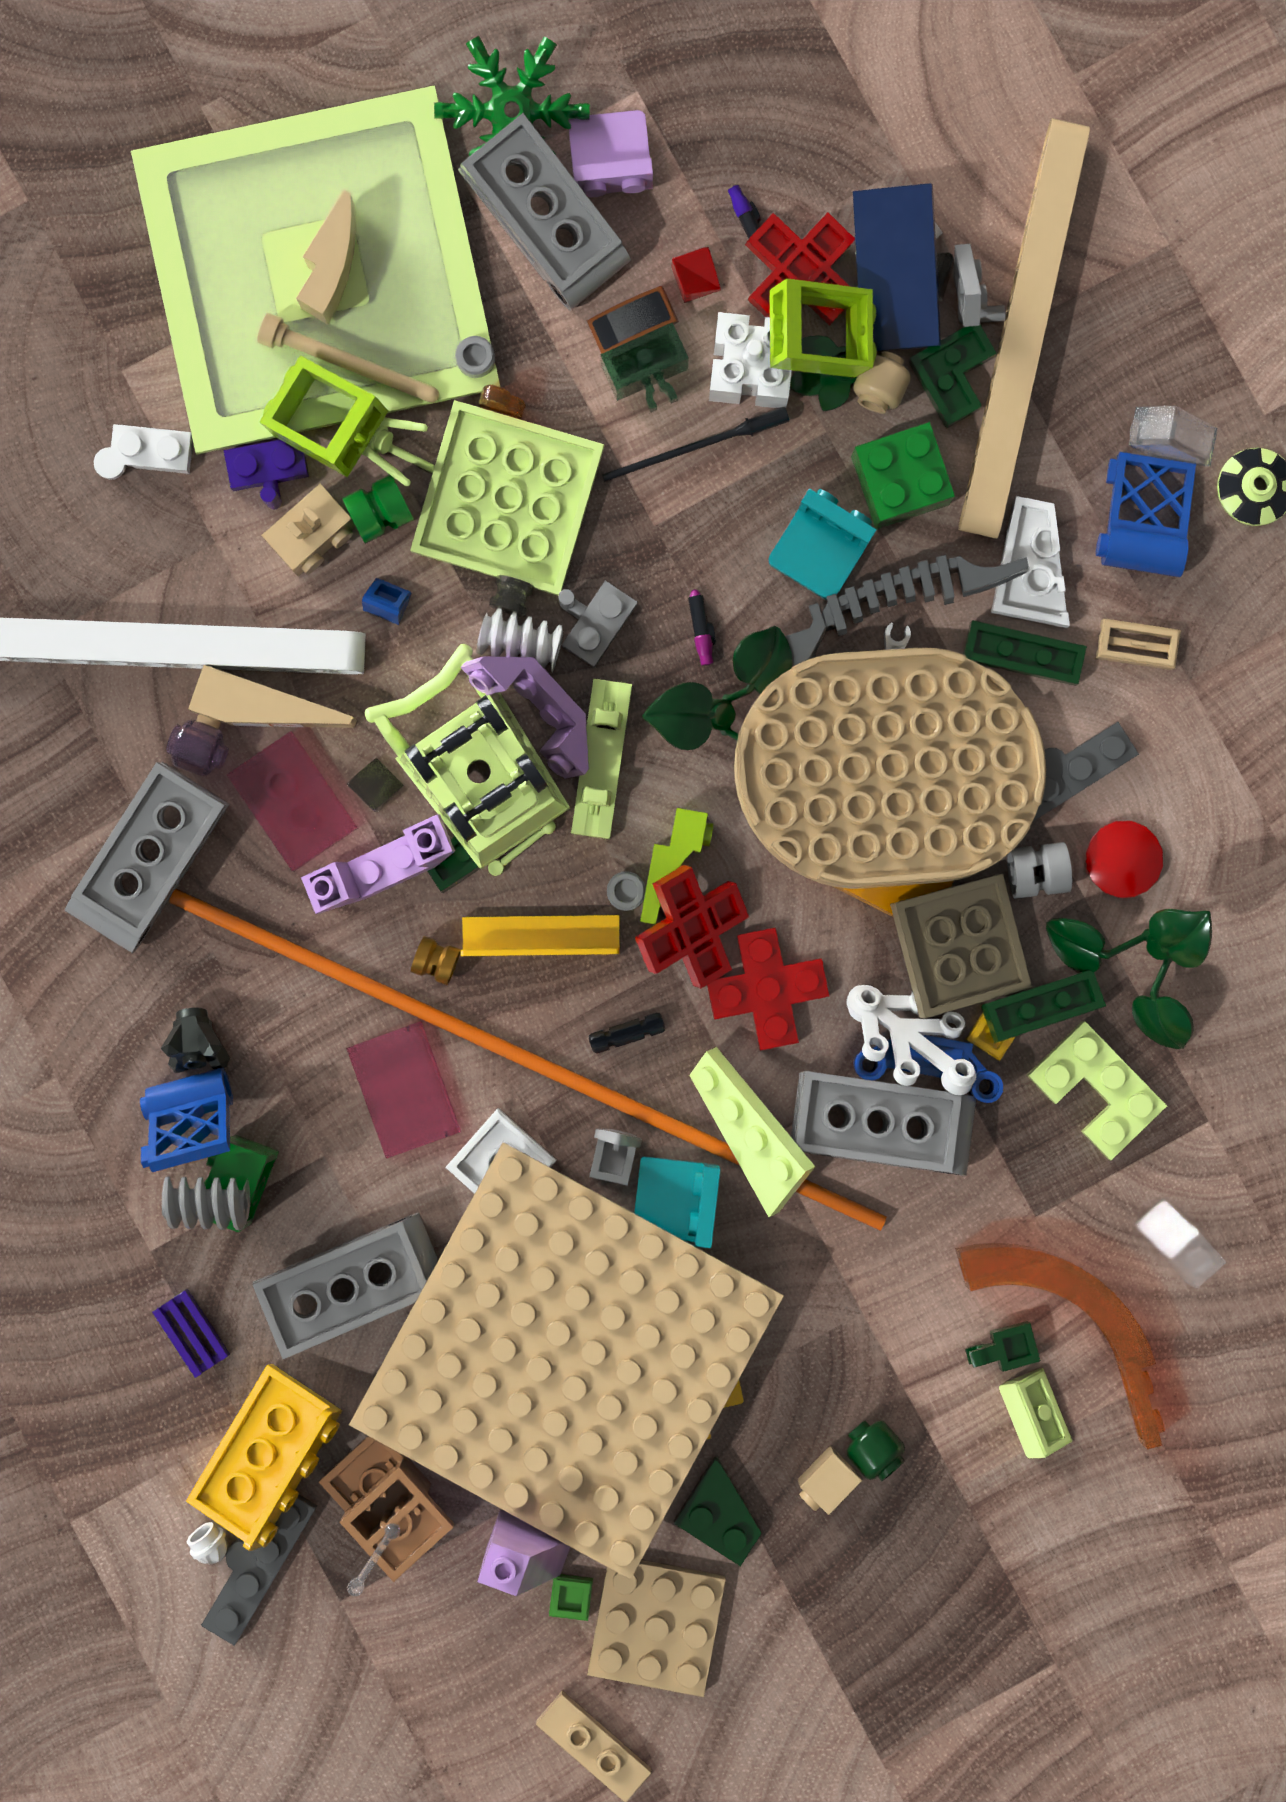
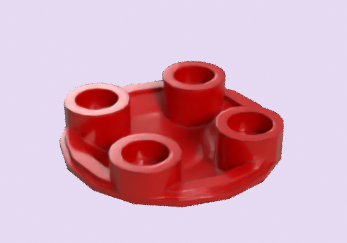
M1115 821L1102 827L1091 838L1086 851L1084 868L1091 877L1092 882L1104 893L1117 898H1132L1147 892L1159 879L1163 868V850L1157 837L1146 826L1133 821Z

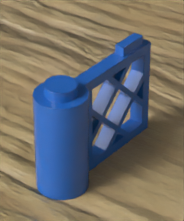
M1119 452L1117 459L1109 460L1106 483L1113 484L1108 527L1106 534H1099L1095 553L1096 556L1101 557L1102 565L1173 577L1182 576L1188 555L1187 534L1196 464ZM1125 465L1140 467L1149 479L1134 489L1124 476ZM1167 472L1185 474L1183 488L1173 495L1160 479ZM1153 483L1165 498V501L1150 510L1138 493ZM1123 488L1127 494L1121 498ZM1180 496H1182L1181 505L1176 500ZM1130 498L1144 514L1135 522L1119 519L1120 506ZM1170 505L1179 516L1178 529L1164 527L1155 514ZM1148 520L1151 524H1145L1144 522Z
M223 1067L145 1089V1097L140 1098V1107L145 1120H149L148 1145L141 1147V1164L143 1168L150 1167L151 1172H156L230 1151L229 1106L233 1105V1094L229 1078ZM217 1111L207 1121L200 1119L206 1113ZM178 1122L169 1131L160 1129L162 1125ZM190 1127L197 1129L188 1138L181 1136ZM210 1133L219 1136L217 1140L201 1143ZM171 1144L178 1146L173 1152L160 1155Z

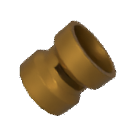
M423 936L410 972L420 976L425 974L432 975L436 982L448 986L459 960L461 949L451 945L442 947L437 944L436 940Z

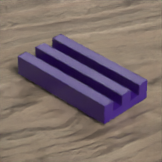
M188 1289L152 1312L195 1378L230 1355ZM183 1301L217 1353L216 1355L211 1357L179 1308V1303ZM170 1310V1312L182 1328L183 1332L185 1333V1335L197 1351L198 1355L202 1359V1364H199V1362L195 1358L194 1354L192 1353V1351L180 1335L179 1331L167 1315V1311Z

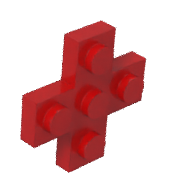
M827 212L803 239H800L779 217L772 213L745 244L772 270L770 275L747 300L765 317L770 318V289L785 279L850 286L831 267L854 243L855 237ZM808 305L829 326L845 310Z
M686 865L679 867L652 883L666 919L635 937L648 971L658 974L675 962L683 959L693 986L700 989L731 971L732 968L719 935L749 918L737 884L727 881L703 896L692 867Z
M776 927L737 935L744 974L719 978L707 985L714 1020L752 1012L760 1051L799 1043L791 1004L830 997L822 958L783 966Z

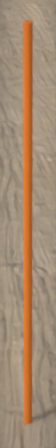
M175 889L170 897L169 903L739 1165L728 1143L178 889ZM805 1179L796 1190L801 1195L879 1231L882 1230L887 1216Z

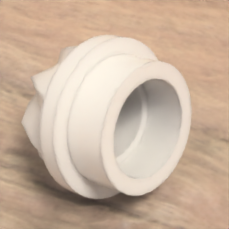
M212 1522L205 1523L197 1528L187 1540V1544L191 1548L190 1555L193 1559L203 1564L208 1563L210 1565L220 1562L228 1548L225 1531L221 1527L216 1528Z

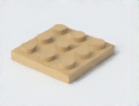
M641 1560L630 1580L607 1567L587 1675L704 1697L725 1586V1576Z

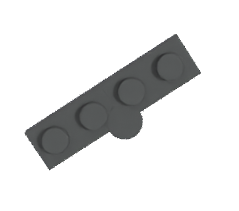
M1119 722L1114 723L1067 754H1064L1057 748L1044 750L1046 759L1045 789L1041 805H1039L1033 821L1139 755Z
M298 1495L293 1506L286 1513L282 1511L275 1523L278 1526L277 1533L266 1547L261 1546V1548L248 1551L243 1547L244 1541L240 1538L229 1546L226 1552V1563L233 1572L201 1624L203 1628L235 1646L318 1505Z

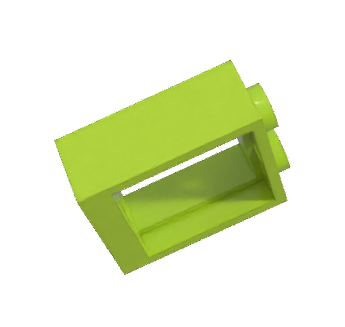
M785 279L770 289V368L846 377H857L872 369L877 353L876 345L873 342V324L876 318V307L873 304V289L795 279ZM801 304L846 309V358L802 353Z
M300 355L295 365L287 370L284 383L274 399H271L266 404L263 417L259 423L274 437L348 478L389 410L376 396ZM315 379L355 400V403L327 448L287 427V424Z

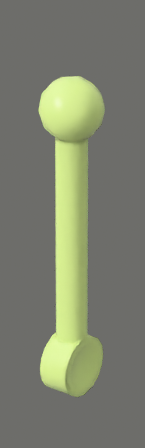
M551 821L529 836L501 860L491 862L488 866L490 874L494 876L502 874L504 866L544 834H552L556 828L554 821Z

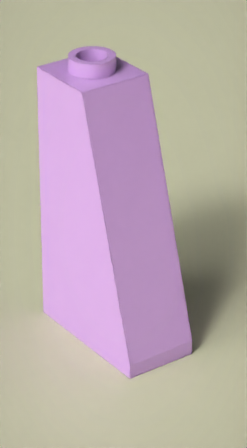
M500 1510L486 1547L477 1582L518 1596L560 1576L570 1546L510 1513Z

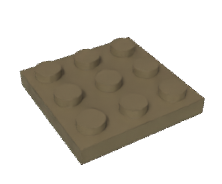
M1003 873L890 904L920 1018L932 1017L1032 988Z

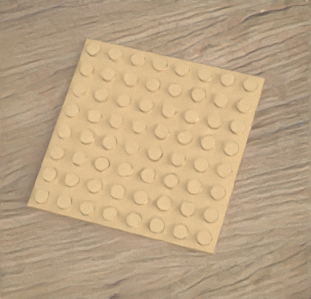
M503 1142L349 1426L631 1580L784 1295Z

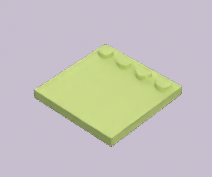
M454 400L410 551L559 596V593L563 590L605 447L604 444Z

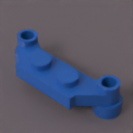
M922 1035L952 1059H965L974 1066L976 1080L970 1092L978 1101L992 1103L1000 1098L1003 1093V1082L996 1073L987 1071L972 1053L973 1044ZM891 1038L887 1039L889 1048L885 1057L880 1061H876L874 1068L870 1071H865L862 1067V1062L866 1058L863 1052L860 1051L856 1055L854 1070L859 1077L873 1081L882 1077L887 1068H896ZM878 1046L872 1048L877 1051L881 1050ZM910 1047L911 1058L919 1064L920 1074L941 1078L943 1072ZM983 1079H987L990 1083V1088L985 1093H981L979 1090V1083Z

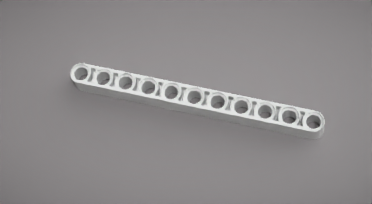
M0 618V661L202 669L203 665L222 670L364 674L366 634L339 630Z

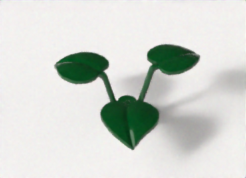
M771 626L767 629L753 632L741 640L734 651L733 669L737 678L741 682L748 684L744 689L732 694H724L722 699H713L712 693L704 685L696 682L681 683L660 695L647 708L642 717L669 744L681 750L699 748L708 740L712 730H719L722 735L729 736L737 741L739 733L733 731L730 727L736 716L735 709L731 703L734 700L749 695L754 688L761 694L771 682L792 668V653L787 638L780 628Z
M1159 910L1151 917L1149 929H1145L1141 935L1110 950L1103 949L1105 946L1103 935L1096 928L1085 922L1067 918H1053L1046 922V931L1057 956L1064 964L1078 972L1088 970L1096 972L1102 965L1101 958L1109 959L1146 941L1148 953L1157 960H1163V963L1151 988V997L1140 995L1134 999L1132 1004L1133 1018L1139 1029L1154 1042L1173 1049H1184L1194 1031L1191 1014L1184 1005L1174 998L1167 996L1159 997V989L1172 961L1185 968H1194L1201 965L1207 958L1212 941L1210 911Z

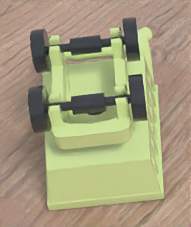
M460 644L437 676L403 699L367 708L365 710V717L368 722H374L377 725L384 739L398 756L395 759L437 814L441 815L444 823L477 866L483 869L569 810L570 806L500 692L487 696L485 693L475 689L481 699L412 746L407 743L399 730L392 725L388 718L410 713L450 686L465 662L473 660L471 657L473 653L472 648L467 644ZM484 761L490 766L491 774L485 782L475 783L469 779L468 768L473 762Z

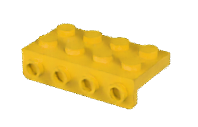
M268 1364L186 1502L243 1540V1547L248 1551L261 1548V1546L266 1547L277 1533L278 1526L275 1523L282 1511L286 1513L295 1503L299 1492L295 1489L303 1477L307 1478L317 1466L319 1457L316 1454L323 1442L325 1444L329 1443L340 1426L337 1419L342 1410L274 1364Z

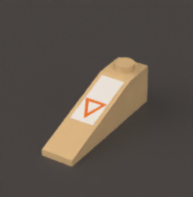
M203 665L188 710L198 714L197 722L219 729L221 723L230 726L355 728L357 723L353 716Z

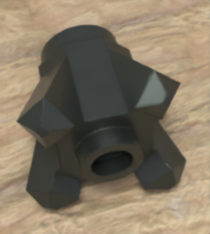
M185 1008L176 1012V1021L173 1022V1029L161 1047V1050L170 1057L168 1062L170 1068L175 1073H181L188 1069L205 1067L207 1062H209L213 1069L227 1067L230 1056L212 1028L208 1011L203 1008Z

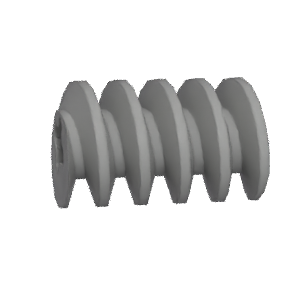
M165 1177L162 1188V1215L164 1219L166 1218L167 1224L171 1229L178 1228L182 1220L187 1229H193L198 1219L203 1229H210L214 1220L220 1230L227 1229L231 1219L236 1230H242L246 1225L250 1210L248 1178L243 1190H239L235 1178L230 1179L227 1189H222L219 1178H214L211 1188L206 1189L203 1177H198L194 1189H190L187 1177L181 1178L178 1188H173L171 1178Z

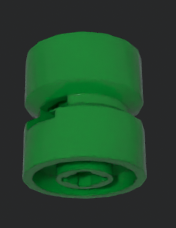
M390 474L373 482L371 491L367 492L361 488L342 498L365 544L385 535V527L387 526L397 529L414 520L394 478Z

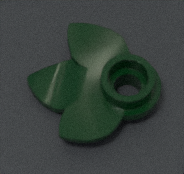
M815 335L802 338L803 354L846 358V346L838 347L827 336ZM795 371L790 380V389L802 396L818 395L822 411H830L839 408L846 402L849 397L850 386L855 383L857 377Z

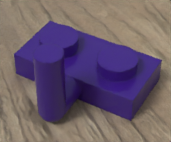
M282 440L223 450L231 490L239 491L263 486L260 491V497L268 508L273 510L278 509L282 503L278 483L309 477L305 453Z

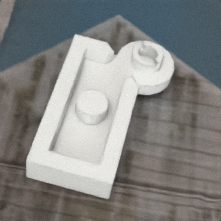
M113 424L111 447L104 448L95 455L94 468L100 476L108 480L120 477L125 472L126 466H132L137 469L190 474L193 447L192 434L185 431Z

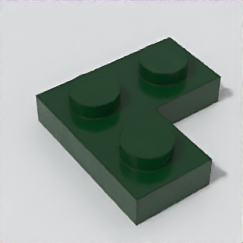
M981 325L964 327L942 339L941 346L928 347L909 358L908 362L946 429L982 408L979 399L964 375L991 360L997 354Z

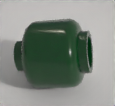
M865 1420L848 1435L852 1443L847 1448V1457L868 1480L878 1477L881 1481H884L905 1462V1459L902 1457L905 1451L904 1443L884 1421H877L870 1426Z

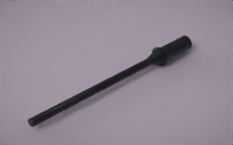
M785 407L751 419L745 418V421L734 429L602 474L604 482L735 436L751 435L753 437V434L790 422Z

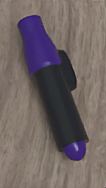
M735 185L728 189V193L731 197L734 212L749 239L760 227L758 223L761 221V217L754 203L748 201L739 185Z

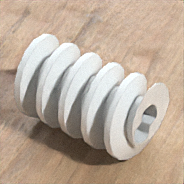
M497 608L492 617H489L487 613L484 617L476 652L482 655L490 645L491 656L499 657L505 649L506 657H517L519 654H521V657H534L544 669L551 662V670L553 672L562 643L563 628L562 625H558L553 633L549 634L547 621L543 620L537 630L533 629L532 617L530 616L527 617L522 625H518L516 612H513L507 621H503L502 608Z

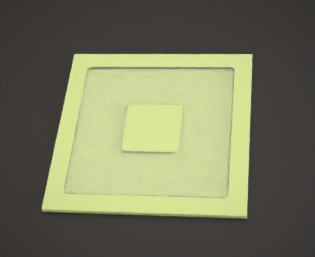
M435 85L131 151L196 454L276 438L259 421L263 417L266 404L271 399H274L284 383L287 370L295 365L300 355L376 396L389 410L388 413L501 389L496 364H494L493 369L487 375L481 378H471L460 371L455 358L457 346L467 337L480 336L488 340L490 344L491 341L442 119H434V102H438ZM346 190L351 193L355 204L356 235L354 256L342 298L327 325L302 310L296 297L312 273V270L307 267L303 255L342 191ZM267 313L283 318L284 323L290 326L289 330L435 387L439 391V398L433 403L427 402L289 346L283 345L282 348L275 346L272 349L257 342L261 323ZM315 379L287 424V427L299 433L340 424L344 421L355 400Z

